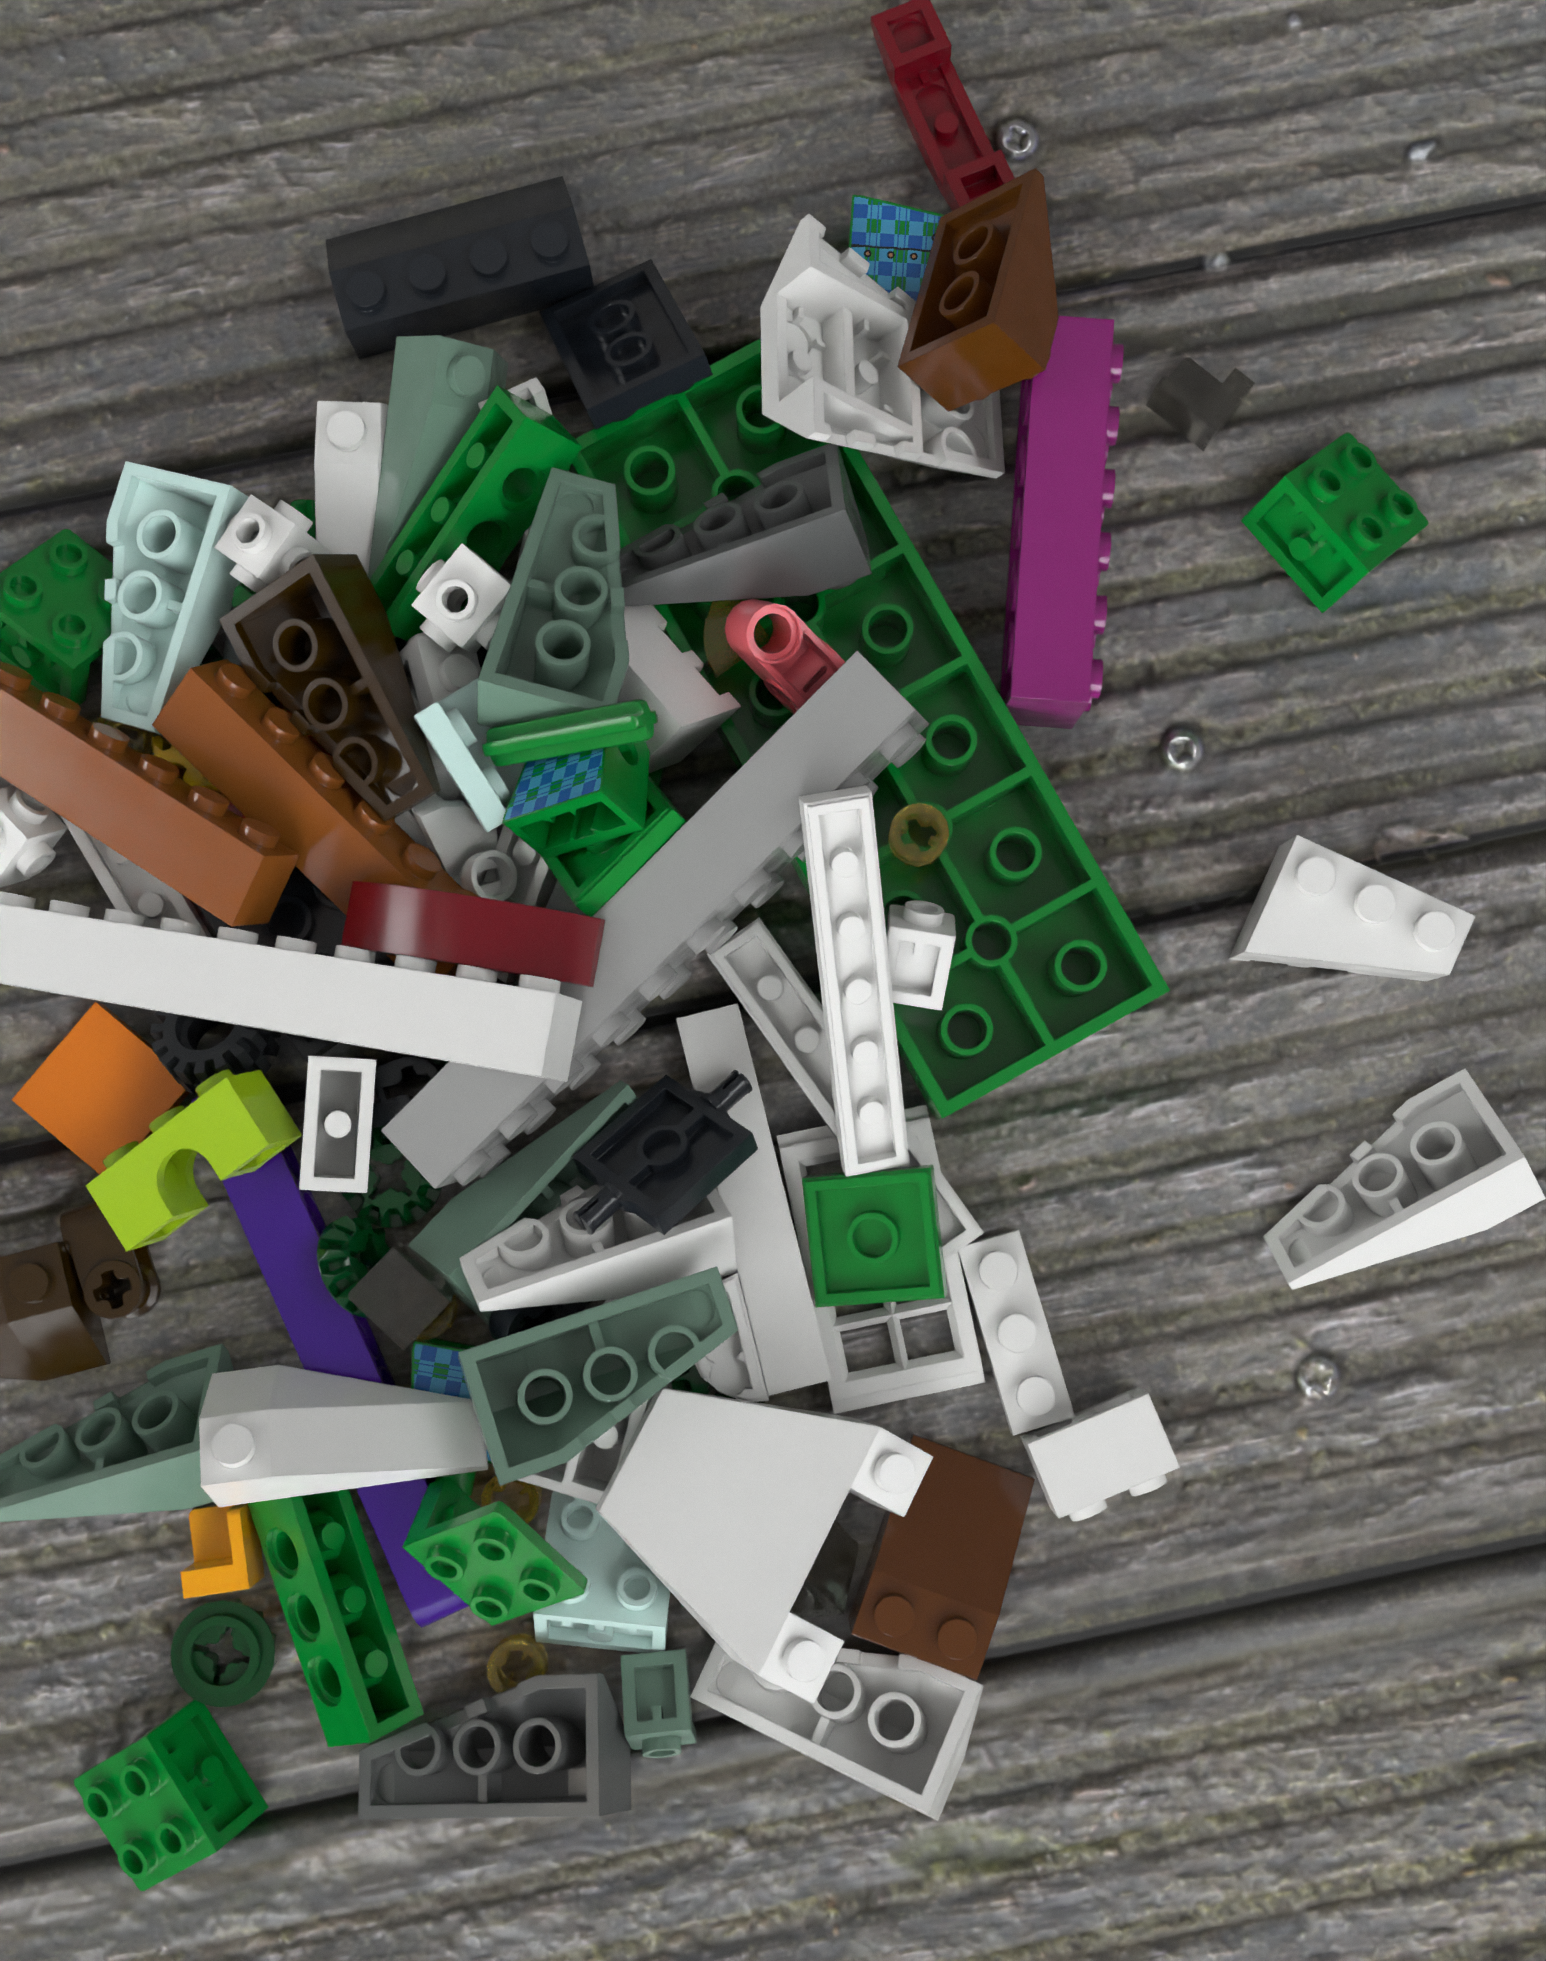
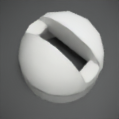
M497 850L478 852L464 862L459 872L463 889L469 890L482 898L503 901L514 892L517 884V870L513 861L505 853ZM495 869L496 881L478 884L477 873Z

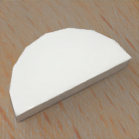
M432 796L411 808L430 850L440 860L441 867L462 887L459 872L464 862L478 852L495 850L498 843L496 828L489 832L485 831L468 803L461 800L444 801L440 796ZM487 870L477 873L478 884L483 883Z
M736 1272L723 1278L722 1282L738 1331L695 1363L700 1376L722 1394L738 1400L751 1402L769 1401L739 1274Z

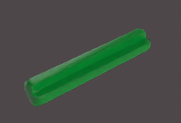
M629 700L492 727L486 732L487 743L482 744V751L484 756L491 757L495 766L504 767L647 741L653 737V724L658 722L656 711L650 710L645 700Z

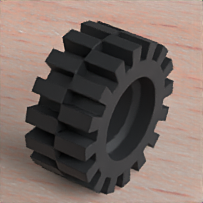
M157 1011L155 1014L162 1023L152 1024L150 1034L156 1040L151 1045L159 1061L174 1079L193 1095L196 1093L195 1089L202 1082L223 1070L230 1069L233 1075L257 1069L261 1070L265 1075L271 1065L264 1056L277 1057L280 1046L274 1038L281 1037V1032L235 1025L230 1035L217 1046L206 1050H196L203 1035L212 1027L223 1022Z

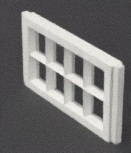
M922 1105L904 1109L905 1123L940 1170L927 1106ZM827 1125L777 1135L802 1262L832 1378L827 1383L834 1414L985 1383L958 1252L944 1261L947 1287L945 1298L917 1300L896 1305V1302L883 1303V1308L840 1317L836 1315L835 1306L816 1308L802 1178L807 1175L806 1166L840 1160L839 1143ZM947 1310L955 1350L908 1360L900 1319ZM887 1322L895 1363L848 1373L840 1332Z

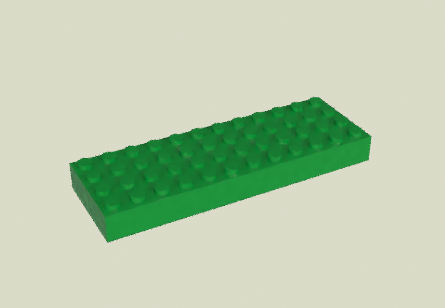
M761 338L710 365L713 375L694 383L685 392L668 395L637 410L632 416L623 421L611 422L596 430L594 428L576 438L582 448L573 460L569 471L615 484L620 549L665 524H674L680 529L685 527L706 511L704 502L720 493H723L730 502L761 485L756 475L758 472L777 462L829 444L807 439L762 414ZM838 445L866 534L872 574L858 578L853 584L842 589H827L808 596L758 598L757 600L786 605L792 609L813 633L836 651L845 662L858 651L929 723L920 733L926 741L916 754L899 768L891 762L873 780L878 789L872 796L886 934L890 905L905 906V903L908 901H927L941 906L944 909V913H950L955 916L956 939L942 1010L893 1003L898 1053L936 1120H940L1169 992L1170 989L858 449ZM749 599L653 605L668 622L665 630L662 631L682 653L692 650L704 663L699 673L718 695L729 692L741 705L735 713L716 729L739 770L794 715L769 692L763 680L732 650L727 642L725 624L729 613L737 604ZM768 614L759 619L754 629L755 643L759 648L767 644L772 637L773 624ZM796 857L791 861V864L810 895L806 861L802 862Z

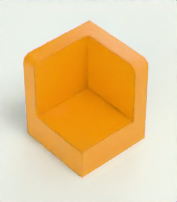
M247 1503L218 1507L217 1505L198 1507L189 1513L194 1563L180 1572L184 1599L250 1589L265 1577L261 1543Z

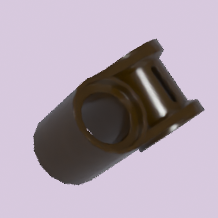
M95 1201L62 1213L60 1216L62 1238L68 1253L73 1259L83 1290L84 1300L89 1309L97 1316L106 1319H131L142 1317L150 1312L159 1300L161 1285L148 1245L126 1252ZM123 1279H129L132 1289L123 1294V1300H116L114 1290L123 1285Z

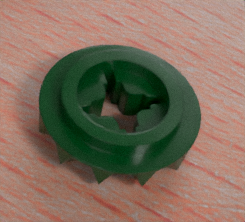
M385 1126L373 1128L371 1131L367 1193L342 1192V1196L348 1201L357 1217L365 1215L370 1223L379 1227L392 1228L412 1224L424 1217L433 1208L440 1196L442 1187L434 1189L407 1159L404 1162L405 1167L400 1176L406 1182L405 1186L413 1193L410 1195L406 1191L389 1188L384 1193H379L375 1198L373 1195L378 1190L377 1185L381 1180V1176L375 1171L376 1166L370 1161L373 1159L376 1162L393 1165L405 1156L381 1131Z
M345 1215L325 1227L320 1235L317 1246L318 1267L326 1288L341 1307L356 1316L370 1318L388 1311L389 1305L401 1297L400 1288L397 1283L405 1274L395 1264L393 1257L398 1250L390 1249L386 1244L384 1228L372 1229L365 1215L353 1219ZM360 1254L361 1262H359L357 1258H354V1256Z
M240 1599L211 1600L189 1613L180 1623L174 1634L171 1645V1665L174 1675L182 1689L198 1702L214 1707H230L243 1703L256 1695L264 1687L277 1663L275 1660L276 1634L271 1632L265 1622L263 1611L253 1610L249 1606L242 1604ZM231 1627L232 1646L234 1649L242 1651V1655H245L243 1659H233L221 1673V1676L218 1677L220 1666H218L219 1655L209 1651V1647L205 1646L208 1643L217 1644Z

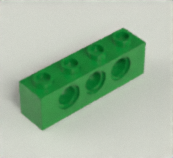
M496 386L370 578L386 610L393 636L408 641L411 637L423 632L420 626L427 618L411 605L421 594L416 590V586L422 575L433 563L440 559L446 563L462 543L477 553L496 571H500L501 566L524 532L532 525L551 468L568 472L573 460L582 448L577 440L553 415L504 388ZM468 598L461 604L460 611L464 610L467 606Z
M349 1489L247 1503L328 1747L371 1743L423 1715L424 1712Z

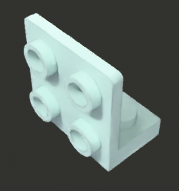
M477 678L439 702L437 701L414 715L413 718L483 829L489 832L502 824L504 814L525 763L497 767L493 764L490 756H484L482 744L487 743L486 732L491 727L477 724Z
M553 1491L545 1541L582 1573L588 1582L584 1594L533 1611L536 1642L636 1653L665 1651L668 1632L669 1589L595 1509L596 1503Z

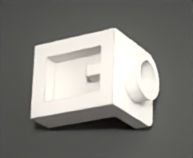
M908 901L905 903V906L890 905L886 937L893 1003L942 1010L956 939L955 916L950 913H944V909L941 906L927 901Z

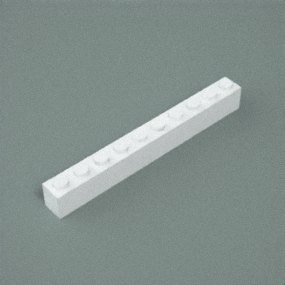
M0 891V984L552 1080L568 1081L582 1001L559 994L560 981L520 974L518 986L497 983V971L461 964L457 966L456 976L435 973L437 962L405 955H396L394 967L374 964L376 952L336 945L334 957L315 954L317 943L285 936H277L274 948L257 945L259 937L257 933L220 926L217 938L200 936L202 925L162 917L160 929L143 927L146 916L115 909H106L103 920L88 918L90 907L58 900H50L49 910L43 911L34 909L35 898Z

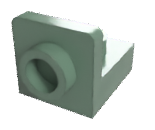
M686 1649L621 1655L624 1733L631 1749H642V1756L647 1758H665L681 1754V1745L696 1743V1730L692 1722L689 1664Z

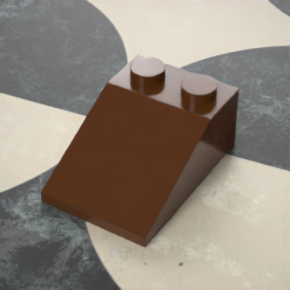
M1036 168L940 217L897 367L948 412L975 400H982L991 393L1019 381L1037 376L1040 372L1046 370L1050 359L1059 315L1044 176Z
M912 1434L909 1443L933 1456V1459L905 1517L887 1510L885 1511L848 1617L851 1635L977 1680L1000 1615L1035 1479L1023 1473Z

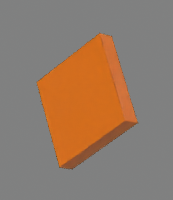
M95 1002L11 1100L100 1175L107 1169L103 1164V1160L108 1155L128 1143L138 1141L140 1144L153 1134L149 1124L163 1113L178 1107L189 1092L174 1079L159 1061L158 1056L153 1052L152 1045L103 1003Z

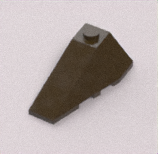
M312 554L219 619L250 680L263 693L271 692L292 714L289 721L303 735L311 734L333 757V767L384 821L395 819L441 790L424 733L413 718L417 714V710L386 610L357 554Z
M64 1241L0 1257V1378L47 1381L111 1364L101 1318L89 1309L84 1300L83 1290L73 1259L68 1253Z

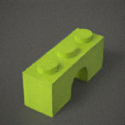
M227 1069L211 1076L195 1089L199 1096L197 1100L186 1108L178 1106L163 1113L149 1124L153 1134L140 1144L138 1141H134L120 1147L103 1160V1164L107 1169L85 1186L126 1252L164 1240L209 1206L194 1179L193 1165L197 1153H200L208 1160L220 1180H225L256 1171L302 1136L261 1070L233 1075L231 1070Z

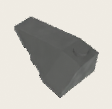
M829 443L777 462L756 474L761 485L730 502L723 493H720L704 502L706 511L685 527L680 529L674 524H665L621 548L620 568L625 606L808 596L827 589L845 588L853 584L858 578L872 574L866 534L838 445Z
M603 1673L534 1676L518 1683L516 1687L492 1697L477 1700L465 1705V1708L432 1722L422 1723L359 1750L358 1819L597 1817L631 1810L630 1745L625 1738L623 1721Z

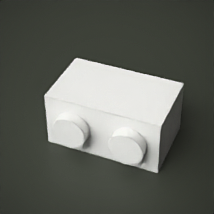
M308 1056L299 1190L367 1193L376 1074L375 1059Z
M1139 1387L1074 1413V1418L1044 1426L1020 1436L1049 1507L1058 1519L1067 1515L1070 1516L1071 1521H1080L1092 1517L1108 1507L1105 1499L1128 1489L1131 1496L1151 1492L1167 1483L1166 1473L1180 1468L1149 1393Z

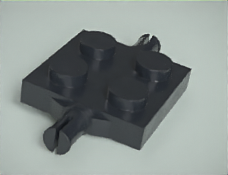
M733 1070L710 1093L687 1089L668 1075H665L573 1156L579 1172L601 1188L595 1196L573 1213L576 1222L585 1231L587 1230L588 1234L592 1235L617 1210H624L625 1212L636 1214L663 1235L671 1230L758 1150L753 1133L730 1118L727 1113L747 1093L753 1090L749 1080L742 1073L739 1074L737 1070Z

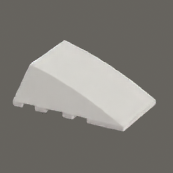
M807 214L800 220L760 307L762 414L807 439L854 448L938 469L995 479L1005 473L1000 390L991 393L982 400H975L948 412L897 366L916 301L899 287L888 293L866 275L869 269V262L850 247L842 254L822 239L826 227L813 216Z

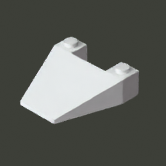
M663 1388L653 1396L595 1509L730 1658L759 1677L814 1704L844 1641L790 1612L848 1492L872 1505L905 1517L933 1456L879 1426L851 1417Z

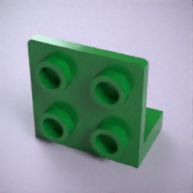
M1349 432L1344 433L1285 475L1241 519L1242 523L1322 614L1338 602L1374 568L1429 524L1426 517L1419 511L1415 500L1407 492L1401 490L1380 467L1372 451L1364 444L1359 443Z
M63 529L0 573V660L28 672L33 677L31 685L42 692L59 694L78 705L86 701L90 663L103 654V642L111 635L112 604L104 600L105 579L113 577V563L69 529Z
M448 1477L428 1485L403 1544V1548L420 1562L432 1577L444 1583L470 1606L471 1611L476 1616L486 1620L491 1626L582 1595L588 1582L582 1573L505 1503L497 1501L480 1507Z
M195 1699L182 1706L140 1739L74 1779V1785L83 1798V1804L87 1813L92 1819L97 1821L115 1850L122 1870L132 1878L140 1891H145L216 1853L269 1808L206 1705Z

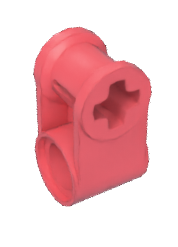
M749 599L733 607L726 619L725 634L732 650L763 680L769 692L793 714L845 663L836 651L817 637L797 614L786 605ZM768 614L773 624L772 637L767 644L759 648L755 643L754 629L759 619Z

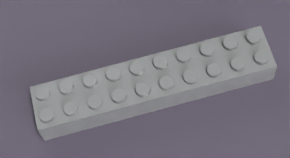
M856 651L593 916L605 920L594 987L561 982L559 994L582 1001L568 1081L564 1082L448 1062L381 1131L434 1189L455 1182L465 1186L478 1175L483 1179L510 1157L511 1152L505 1146L522 1131L527 1135L533 1133L549 1119L556 1110L550 1101L567 1086L571 1090L577 1089L596 1072L601 1063L595 1056L612 1041L617 1045L622 1044L643 1025L646 1018L641 1014V1011L654 998L659 995L663 1000L667 999L689 979L692 973L686 966L700 952L705 949L709 954H712L729 940L738 929L732 920L747 905L751 903L755 908H758L778 891L784 883V880L778 874L794 858L798 857L802 862L806 861L799 796L864 785L871 790L873 796L878 789L873 780L891 762L899 768L916 754L926 741L920 733L929 723Z

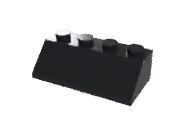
M563 176L326 240L328 270L345 333L359 359L395 350L397 336L451 335L546 309L594 286L580 228Z

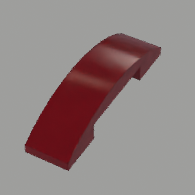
M911 0L871 16V27L899 106L926 166L951 210L953 211L1015 179L1002 150L994 152L951 62L952 45L931 1Z
M353 881L341 945L394 956L405 955L594 987L605 920L470 895L391 884Z

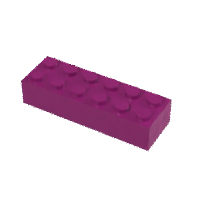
M1059 316L1051 347V356L1046 370L1031 379H1024L1020 382L999 690L1001 698L1017 725L1072 729L1083 712L1090 711L1092 698H1099L1101 693L1103 660L1093 658V649L1097 634L1103 635L1105 630L1107 596L1097 595V588L1101 571L1108 570L1112 540L1111 532H1101L1105 508L1111 509L1116 479L1115 469H1105L1109 446H1115L1117 441L1120 417L1119 406H1109L1113 384H1119L1124 355L1123 344L1113 343V319Z

